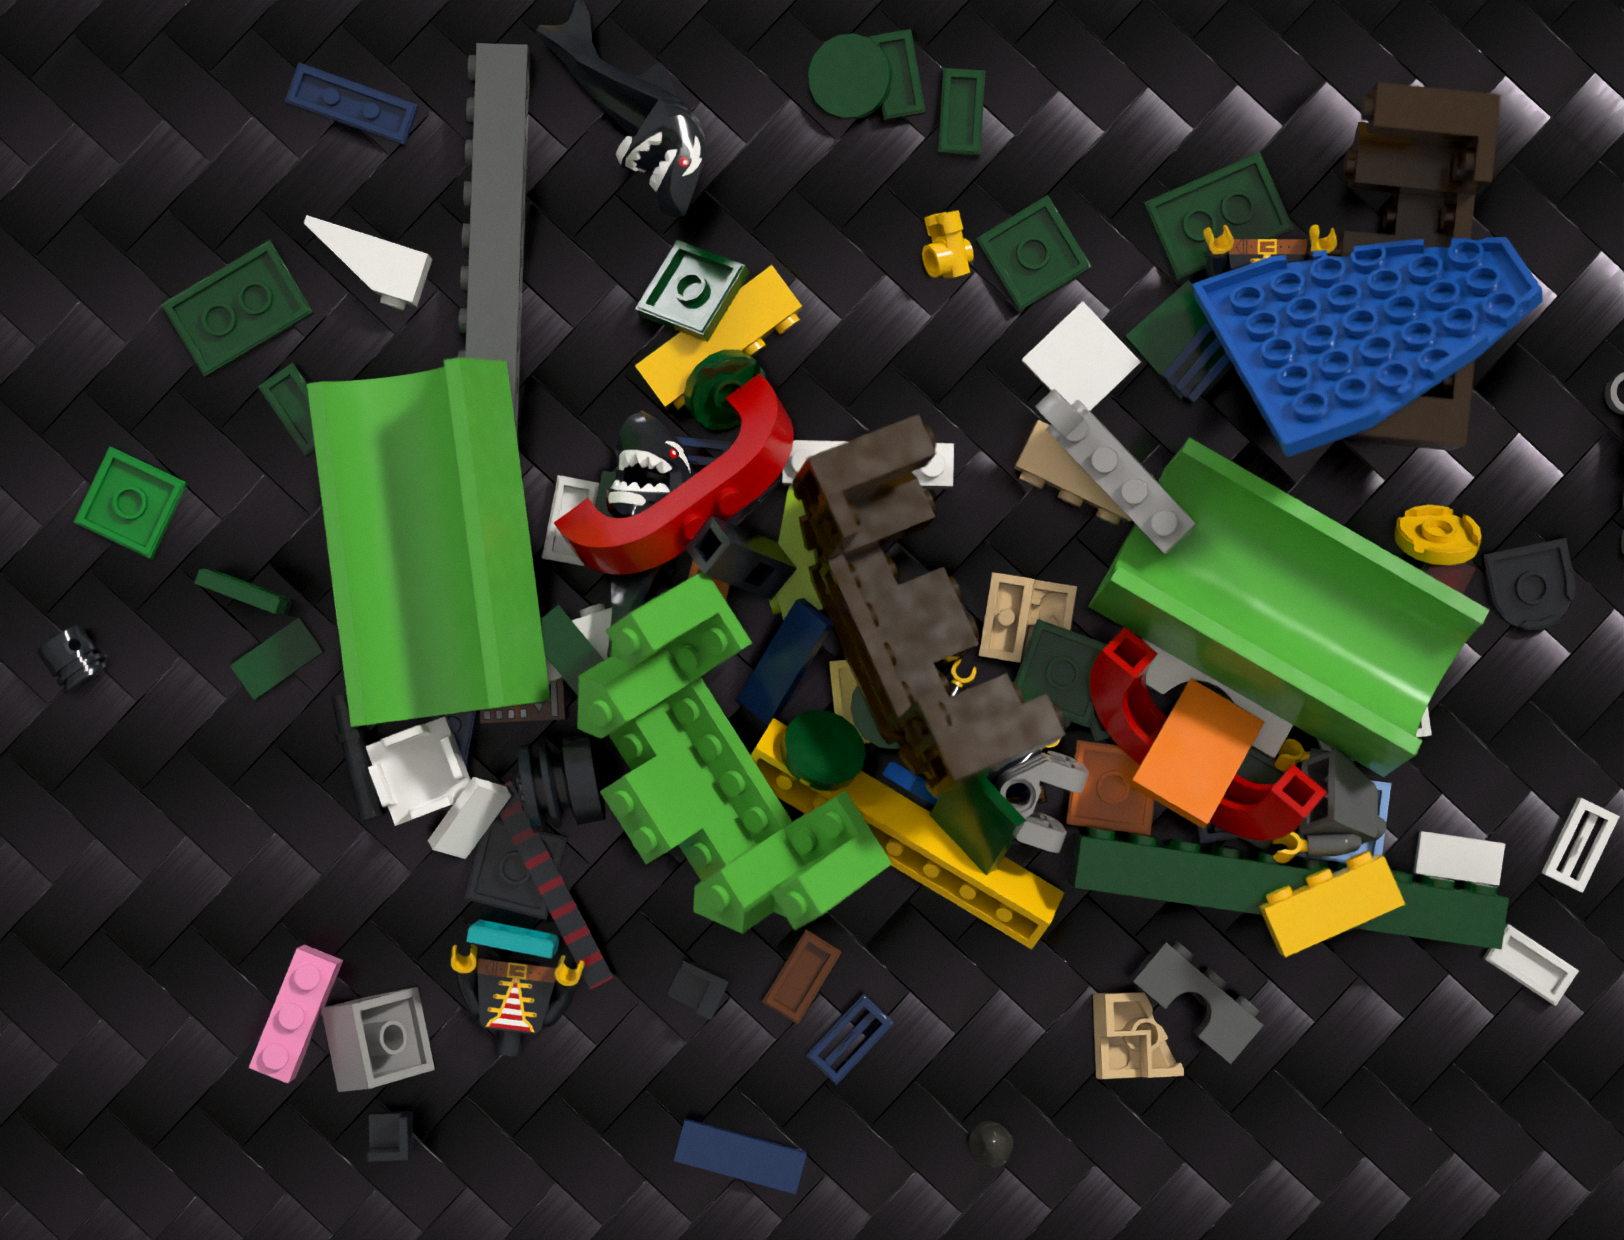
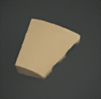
M1145 992L1093 993L1097 1079L1184 1076L1182 1064L1175 1061L1165 1041L1168 1037L1163 1027L1157 1024L1153 1018V1008Z

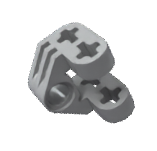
M1048 751L1047 754L1041 753L999 775L995 782V788L1005 798L1006 790L1013 783H1024L1027 786L1026 793L1020 800H1008L1026 819V822L1016 836L1018 841L1046 851L1060 852L1067 831L1058 820L1034 811L1041 793L1039 783L1043 781L1072 792L1082 793L1089 775V771L1083 763L1064 754Z

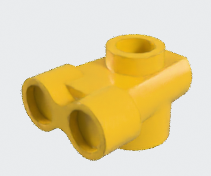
M959 210L924 217L928 236H931L933 242L925 245L922 250L923 263L928 274L933 278L943 276V278H954L970 273L968 263L973 261L974 254L970 242L963 238V225Z

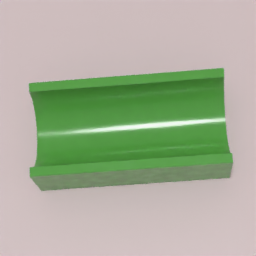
M459 357L444 360L445 367L419 373L367 380L321 381L307 384L351 727L551 701L507 361Z
M1189 437L1165 467L1158 482L1199 525L1169 554H1164L1134 523L1088 607L1122 627H1126L1134 634L1385 777L1416 755L1422 743V740L1417 738L1416 734L1427 705L1456 655L1471 635L1483 624L1489 609Z

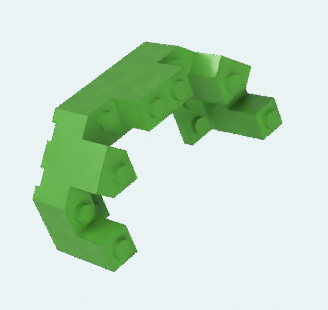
M703 572L695 575L631 612L605 630L612 641V656L579 675L577 729L601 739L609 734L619 753L631 769L630 773L601 790L600 793L645 864L679 845L700 880H702L695 885L693 912L742 934L775 912L786 917L795 930L824 914L892 864L846 790L792 821L705 685L701 676L752 644L710 576L705 575Z

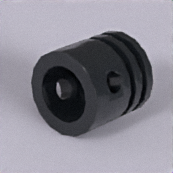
M80 624L58 634L37 650V654L51 675L59 677L56 680L57 684L65 686L62 689L64 694L72 693L108 668L106 662L100 663L102 660L100 653L94 654L96 647Z

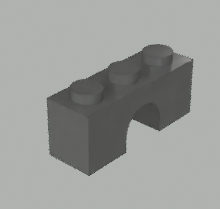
M1161 940L1129 978L1165 1009L1182 993L1195 992L1202 995L1207 1007L1206 1016L1194 1033L1227 1062L1232 1064L1264 1026L1255 1018L1260 1011L1242 995L1235 1001L1226 994L1223 989L1228 983L1209 967L1204 973L1200 972L1190 963L1195 955L1177 940L1171 946L1164 940Z

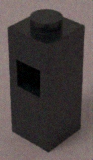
M714 516L708 518L685 547L705 575L769 600L773 599L797 569L776 541Z

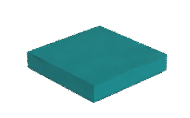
M480 919L469 927L466 942L552 958L558 951L560 937L557 934Z

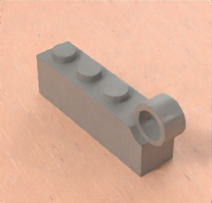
M1054 388L1035 406L1051 423L1047 428L1049 433L1164 554H1169L1199 525L1080 400L1077 399L1071 405Z

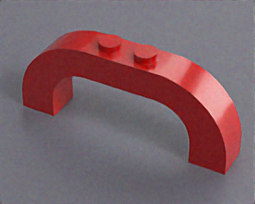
M760 373L726 397L741 423V430L734 444L723 455L656 504L631 517L611 518L599 512L587 498L554 522V525L571 550L586 566L598 572L620 575L642 572L664 564L686 550V545L693 539L710 516L726 521L771 486L789 459L793 447L794 431L792 422L772 386Z
M1124 627L1095 660L1090 673V693L1096 713L1108 734L1128 756L1141 765L1165 723L1167 716L1155 705L1146 685L1147 670L1158 653ZM1292 765L1278 782L1267 785L1253 783L1235 774L1209 822L1229 833L1247 839L1261 841L1280 839L1292 833L1327 792L1295 765Z

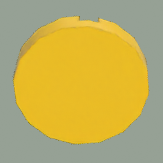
M1422 505L1405 511L1404 517L1398 518L1394 533L1396 544L1403 552L1417 560L1437 565L1461 564L1474 558L1479 550L1482 536L1480 527L1471 517L1463 514V517L1460 518L1452 515L1453 509L1439 505Z

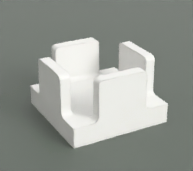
M447 716L426 724H420L365 746L372 766L368 767L380 802L383 807L387 806L389 808L395 826L453 805L471 781Z

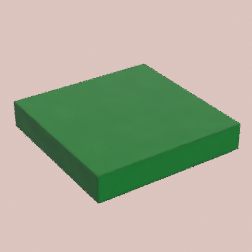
M110 446L73 523L147 558L153 559L188 482Z

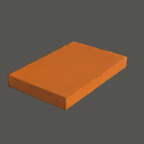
M1190 678L1129 785L1204 829L1212 818L1265 721Z

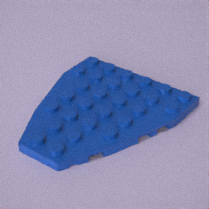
M1486 237L1481 240L1451 238L1450 247L1425 248L1424 239L1393 241L1354 246V252H1351L1349 256H1327V250L1313 251V260L1287 263L1286 255L1271 256L1192 284L1194 298L1286 457L1375 426L1478 358L1543 302L1541 286L1507 237Z

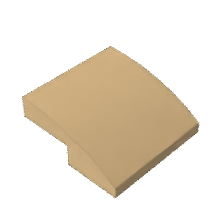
M992 572L979 656L1021 663L1037 619L1071 631L1078 587Z

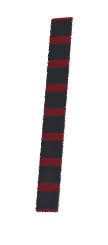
M511 781L507 782L502 786L507 787L511 797L499 815L577 966L580 960L584 962L582 975L589 989H593L611 980L613 976L539 833H533L529 819L522 809L518 792Z

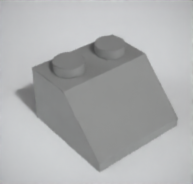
M418 987L355 999L321 1008L338 1092L370 1089L435 1070Z

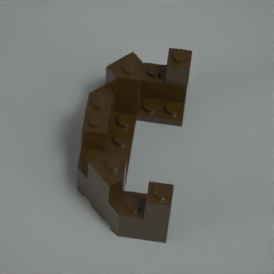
M1377 82L1370 90V94H1364L1361 106V120L1368 121L1358 122L1352 151L1347 150L1345 153L1343 176H1348V188L1393 193L1392 204L1385 205L1383 215V229H1389V235L1344 230L1338 235L1337 246L1329 253V256H1349L1351 252H1354V246L1393 241L1424 239L1425 248L1450 247L1451 238L1471 239L1475 194L1492 182L1501 94ZM1475 359L1375 426L1347 437L1381 440V444L1447 451L1465 446L1467 443Z
M917 414L807 457L793 479L792 486L795 498L798 501L804 499L806 514L799 517L804 547L808 551H814L816 564L808 567L811 583L827 618L834 623L832 627L876 727L888 745L895 742L899 744L902 748L898 750L899 758L915 776L924 773L929 780L925 781L926 788L936 798L993 774L1013 760L1054 744L1065 735L1063 730L1065 721L1061 710L1055 703L1051 704L1047 694L1025 702L1021 689L1015 682L1011 683L1007 673L949 697L951 695L949 682L942 672H937L936 667L968 655L979 644L977 641L979 637L977 625L970 615H965L959 601L961 600L959 586L952 576L948 577L944 567L898 585L896 582L898 580L896 566L889 556L885 557L880 547L927 528L935 518V503L932 495L926 488L922 489L918 478L912 473L926 467L936 455L935 436L928 425L923 426Z

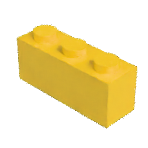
M1365 851L1345 860L1348 867L1333 874L1330 868L1306 877L1308 885L1294 891L1291 890L1290 886H1285L1267 894L1268 902L1260 905L1259 908L1279 954L1287 957L1405 905L1385 857L1379 854L1371 856L1370 851Z

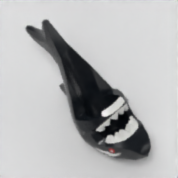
M574 0L565 23L561 25L540 24L535 34L565 63L571 74L597 104L630 135L626 136L616 152V157L621 167L643 173L645 171L652 172L653 175L649 179V184L656 192L659 209L670 217L685 216L697 189L705 162V135L700 121L689 106L676 97L672 80L662 63L658 62L643 75L634 77L601 60L592 43L589 11L583 0Z
M644 411L630 416L619 432L615 452L618 469L613 485L606 490L607 509L614 518H627L637 515L656 504L694 476L688 455L678 439L658 419ZM674 558L642 572L620 575L611 574V626L644 605L645 597L658 572L666 576L673 575ZM610 638L607 650L608 658L612 656V641Z

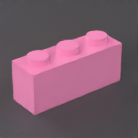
M302 945L296 949L249 1065L250 1069L285 1083H290L296 1078L321 1017V1008L325 1007L343 960L307 945Z

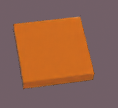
M1076 740L1074 759L1084 764L1089 771V775L1082 793L1069 792L1066 824L1150 835L1155 800L1129 785L1140 765L1118 745Z

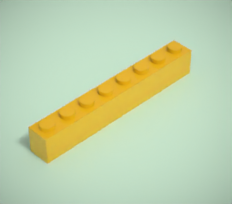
M774 718L772 719L751 757L778 798L806 814L846 790L890 859L891 866L1032 950L1050 925L1065 892L1005 856L994 871L985 875L929 815L931 812L863 771H860L848 786L836 791H819L809 787L810 783L805 782L802 778L798 781L790 774L782 761L780 744L787 726Z

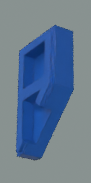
M889 762L882 774L933 805L936 804L940 797L934 798L927 790L925 779L918 775L915 776L913 772L895 762Z

